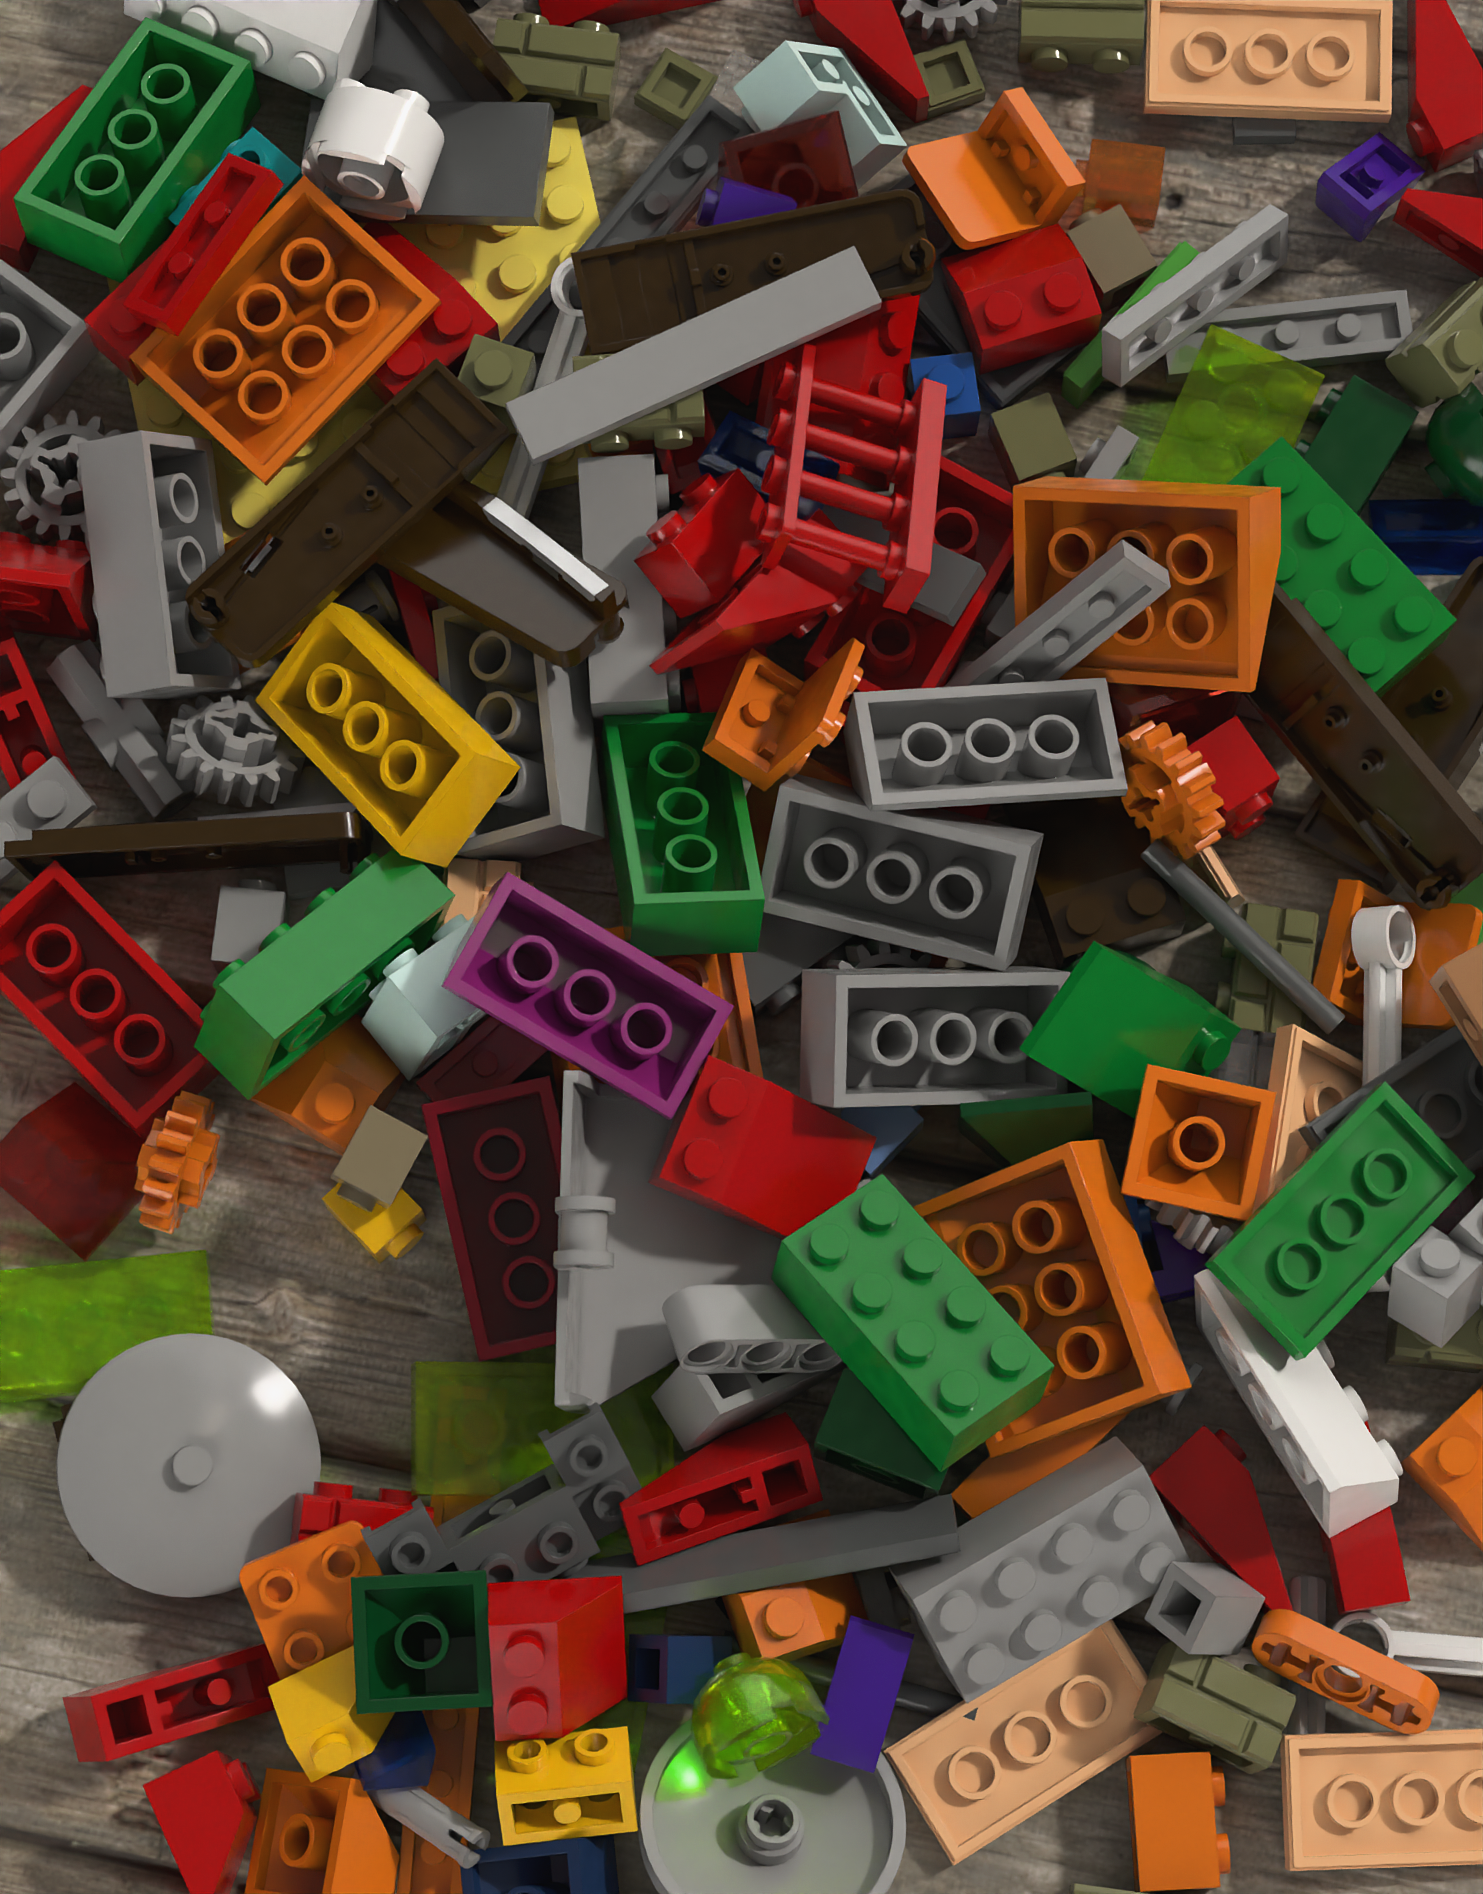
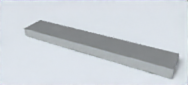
M852 246L506 403V410L534 466L881 309L882 300L855 246Z

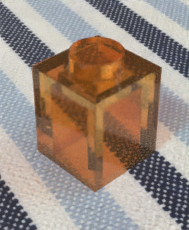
M1092 139L1088 160L1076 159L1075 163L1076 168L1086 181L1076 196L1083 197L1081 215L1095 208H1100L1102 212H1105L1121 204L1134 226L1154 228L1159 207L1166 147Z

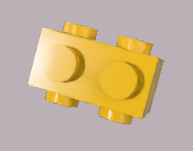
M627 1726L571 1732L563 1738L494 1741L496 1798L504 1846L638 1831L634 1774Z

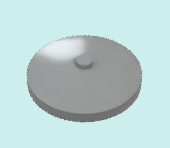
M195 1333L168 1335L142 1342L118 1354L96 1371L80 1390L66 1415L60 1432L56 1456V1481L65 1517L78 1541L90 1556L105 1570L136 1588L154 1594L182 1598L206 1597L242 1586L239 1580V1572L245 1563L289 1546L292 1535L296 1492L313 1494L314 1481L320 1482L321 1472L320 1445L312 1415L304 1398L287 1375L268 1358L244 1344L223 1337Z
M757 1695L731 1700V1703H721L709 1707L682 1724L667 1739L658 1751L647 1773L639 1803L638 1839L648 1875L659 1894H888L898 1872L906 1841L905 1806L899 1784L889 1763L880 1752L875 1772L871 1773L810 1754L824 1707L809 1701L776 1695Z

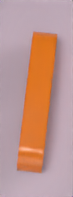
M1286 1609L1271 1610L1262 1617L1252 1642L1254 1657L1267 1669L1391 1730L1403 1734H1418L1426 1731L1431 1724L1440 1693L1436 1684L1429 1677L1306 1616ZM1336 1665L1348 1668L1357 1673L1360 1678L1345 1676L1334 1670L1331 1666Z

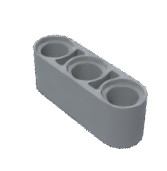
M777 1285L689 1286L670 1295L662 1306L681 1369L688 1373H813L825 1371L843 1363L842 1359Z

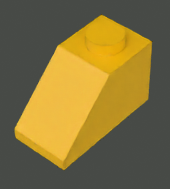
M354 1645L268 1686L286 1742L311 1783L371 1754L395 1713L357 1714Z

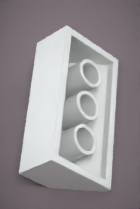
M124 0V14L139 21H143L145 17L243 57L250 60L252 69L325 100L327 95L332 92L334 84L338 79L348 78L359 81L370 70L373 64L378 0Z
M1209 1269L1195 1274L1196 1326L1328 1538L1398 1502V1476L1403 1474L1400 1461L1385 1439L1376 1443L1365 1426L1364 1422L1369 1420L1368 1413L1354 1388L1348 1385L1342 1389L1330 1370L1335 1366V1363L1324 1340L1306 1358L1296 1361Z

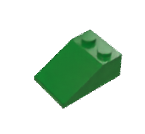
M1093 941L1019 1049L1030 1058L1135 1119L1147 1064L1208 1077L1211 1071L1220 1066L1227 1058L1231 1049V1043L1241 1030V1027L1190 987Z

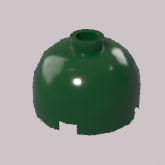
M1471 382L1460 394L1445 399L1432 414L1427 424L1425 442L1434 461L1424 467V469L1445 498L1457 491L1459 496L1470 505L1483 508V395L1474 383Z

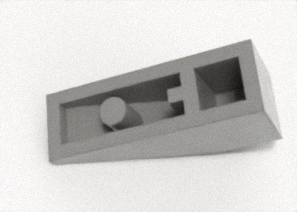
M843 1362L834 1368L813 1373L722 1374L688 1373L679 1366L651 1398L683 1450L687 1451L719 1438L725 1433L739 1429L848 1366Z

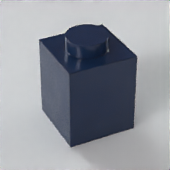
M629 1634L627 1701L660 1704L731 1703V1681L734 1676L732 1636Z

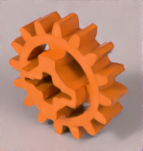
M1151 720L1118 739L1128 787L1127 793L1121 797V801L1129 816L1135 817L1137 828L1139 829L1144 826L1148 828L1151 844L1156 839H1159L1175 855L1181 854L1185 860L1221 839L1218 830L1225 826L1226 821L1216 811L1217 808L1224 805L1223 799L1212 792L1211 785L1216 783V778L1208 764L1201 763L1203 756L1200 751L1191 754L1187 749L1186 736L1182 732L1173 737L1168 723L1163 722L1156 726Z
M182 1090L180 1096H176L174 1099L172 1111L168 1110L165 1118L155 1117L147 1140L142 1144L136 1164L138 1166V1175L134 1189L145 1193L139 1206V1211L142 1212L139 1223L143 1224V1226L173 1234L175 1228H179L183 1212L187 1213L189 1207L196 1209L200 1207L203 1195L213 1178L218 1161L216 1156L220 1135L210 1132L215 1120V1114H213L215 1102L212 1099Z

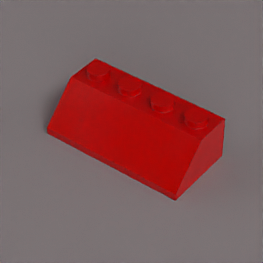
M920 295L882 302L881 309L806 342L816 346L813 377L899 404L904 399ZM802 344L766 360L764 364L749 462L765 468L770 457L775 452V446L767 444L768 430L777 408L780 407L781 400L773 398L772 395L775 379L784 361L793 363ZM810 403L808 423L892 450L896 449L898 437L891 434V428ZM806 449L804 450L802 467L804 471L871 492L889 491L890 482H887L886 474Z

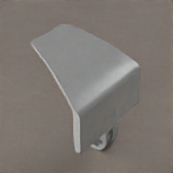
M564 1070L560 1197L555 1198V1213L559 1215L558 1251L553 1253V1267L558 1270L554 1399L555 1406L566 1412L587 1414L591 1412L588 1406L595 1402L599 1406L603 1405L678 1360L662 1311L663 1303L670 1295L695 1285H776L771 1280V1275L782 1239L647 1183L673 1118L671 1120L665 1119L608 1084L599 1083L592 1075L581 1070ZM812 1103L841 1118L842 1107L833 1108Z

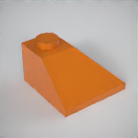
M355 1014L249 1100L338 1154L343 1155L369 1106L372 1105L384 1112L404 1081L405 1076L361 1023L363 1018Z
M1147 1064L1120 1194L1246 1221L1253 1212L1277 1092Z
M1482 1385L1400 1464L1483 1552Z
M826 1509L780 1525L817 1519L831 1515L829 1509ZM851 1572L721 1596L749 1675L843 1644L851 1615L868 1620Z
M266 1768L244 1894H395L400 1856L361 1780L326 1775L311 1783L305 1772Z

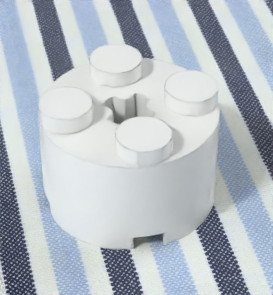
M338 79L334 84L332 92L325 99L302 160L301 171L303 176L305 175L322 192H324L325 186L342 195L339 206L350 212L379 220L396 221L405 219L408 209L413 208L416 214L422 206L444 145V134L438 123L427 113L430 104L422 95L407 89H399L392 94L366 87L352 79Z

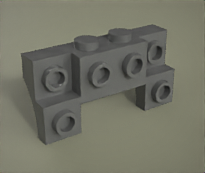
M595 1402L588 1406L591 1411L590 1413L549 1434L547 1429L538 1433L554 1464L439 1525L437 1529L419 1498L411 1503L413 1509L373 1531L370 1526L360 1530L383 1574L398 1575L486 1570L488 1588V1583L549 1580L553 1577L564 1578L582 1569L588 1562L589 1557L600 1552L596 1541L624 1526L618 1504L642 1489L599 1404Z

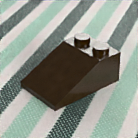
M1122 796L1002 803L1005 815H1008L1011 826L1044 834L1031 892L1058 970L1083 956L1093 941L1112 950L1129 953L1180 937L1187 920L1178 893L1140 857L1151 845L1150 831L1146 826L1137 828L1135 817H1130L1121 801Z

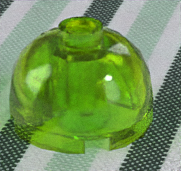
M739 1653L725 1658L714 1667L713 1672L715 1675L702 1686L694 1700L690 1729L696 1751L705 1771L712 1778L728 1780L739 1778L734 1767L736 1765L754 1761L758 1772H761L796 1756L821 1736L816 1723L820 1721L828 1725L830 1718L819 1694L809 1679L789 1661L765 1656L751 1658L748 1653Z

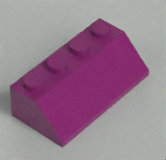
M508 871L492 886L464 935L441 985L446 990L667 1120L673 1118L734 1007L732 1004Z

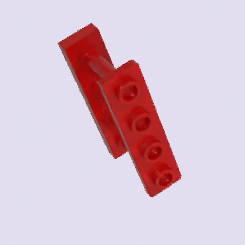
M803 343L793 363L784 361L781 364L773 387V398L779 399L781 402L780 407L777 408L773 415L767 435V444L775 446V452L767 463L761 484V491L769 494V502L764 505L755 533V539L764 542L761 566L774 570L788 544L791 543L877 570L879 578L885 579L882 606L907 614L928 579L931 570L947 385L923 378L911 401L902 399L899 404L813 377L816 346ZM810 403L891 428V434L899 437L898 446L895 450L810 424L808 423ZM806 449L886 474L887 482L894 484V492L890 497L804 471L802 470L804 450ZM799 496L882 522V529L890 531L889 540L885 545L799 519L797 518Z

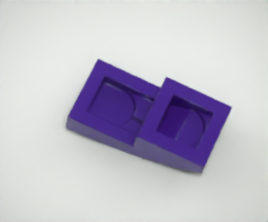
M851 1615L810 1754L867 1772H875L915 1634Z

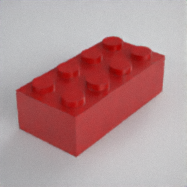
M941 455L933 543L980 563L986 572V576L954 626L910 607L907 614L883 607V594L855 582L853 585L859 590V594L842 611L833 617H829L805 657L803 681H806L850 639L855 638L864 644L865 648L858 663V666L864 670L863 676L853 692L945 686L982 624L981 619L988 604L997 591L1003 588L1014 569L1013 494ZM853 693L845 701L851 703Z
M56 860L0 910V993L144 1142H146L152 1129L155 1117L165 1118L167 1111H172L174 1099L176 1096H180L182 1090L198 1095L220 1074L194 1047L204 1022L200 1018L203 1010Z

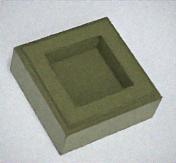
M964 38L913 55L929 94L927 119L985 100V88Z
M665 48L635 94L634 104L680 130L708 95L712 96L718 87V77L670 49Z

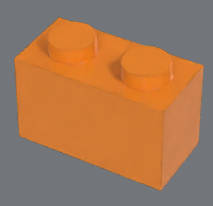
M1210 1751L1136 1755L1126 1758L1135 1892L1149 1893L1220 1888V1874H1230L1231 1867L1227 1833L1216 1834L1214 1807L1225 1806V1781L1222 1766H1211Z

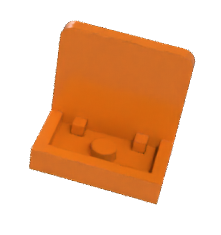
M1023 87L1003 91L977 131L910 146L902 158L904 166L956 245L965 250L1011 240L1025 233L1057 224L1086 183Z
M855 638L850 639L805 682L751 648L739 660L702 751L764 792L784 774L793 777L803 767L811 750L817 744L824 748L827 747L841 730L846 715L840 712L843 701L853 693L863 676L864 670L858 666L865 645Z
M1339 879L1333 904L1328 913V924L1318 965L1313 974V986L1345 1015L1343 1020L1352 1025L1363 1026L1364 970L1358 965L1352 949L1351 929L1353 919L1361 908L1402 905L1411 915L1416 934V949L1413 961L1408 968L1402 969V1028L1449 1030L1456 1025L1429 981L1443 964L1477 946L1483 922L1482 911L1471 904L1449 903L1442 909L1427 911L1420 908L1415 902H1396L1360 880Z
M347 1521L247 1562L240 1569V1583L280 1681L354 1645L351 1577L383 1575L360 1531L364 1527L357 1521Z

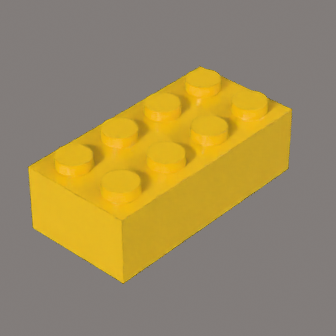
M331 602L312 620L255 699L258 705L401 856L447 868L521 768L373 616Z

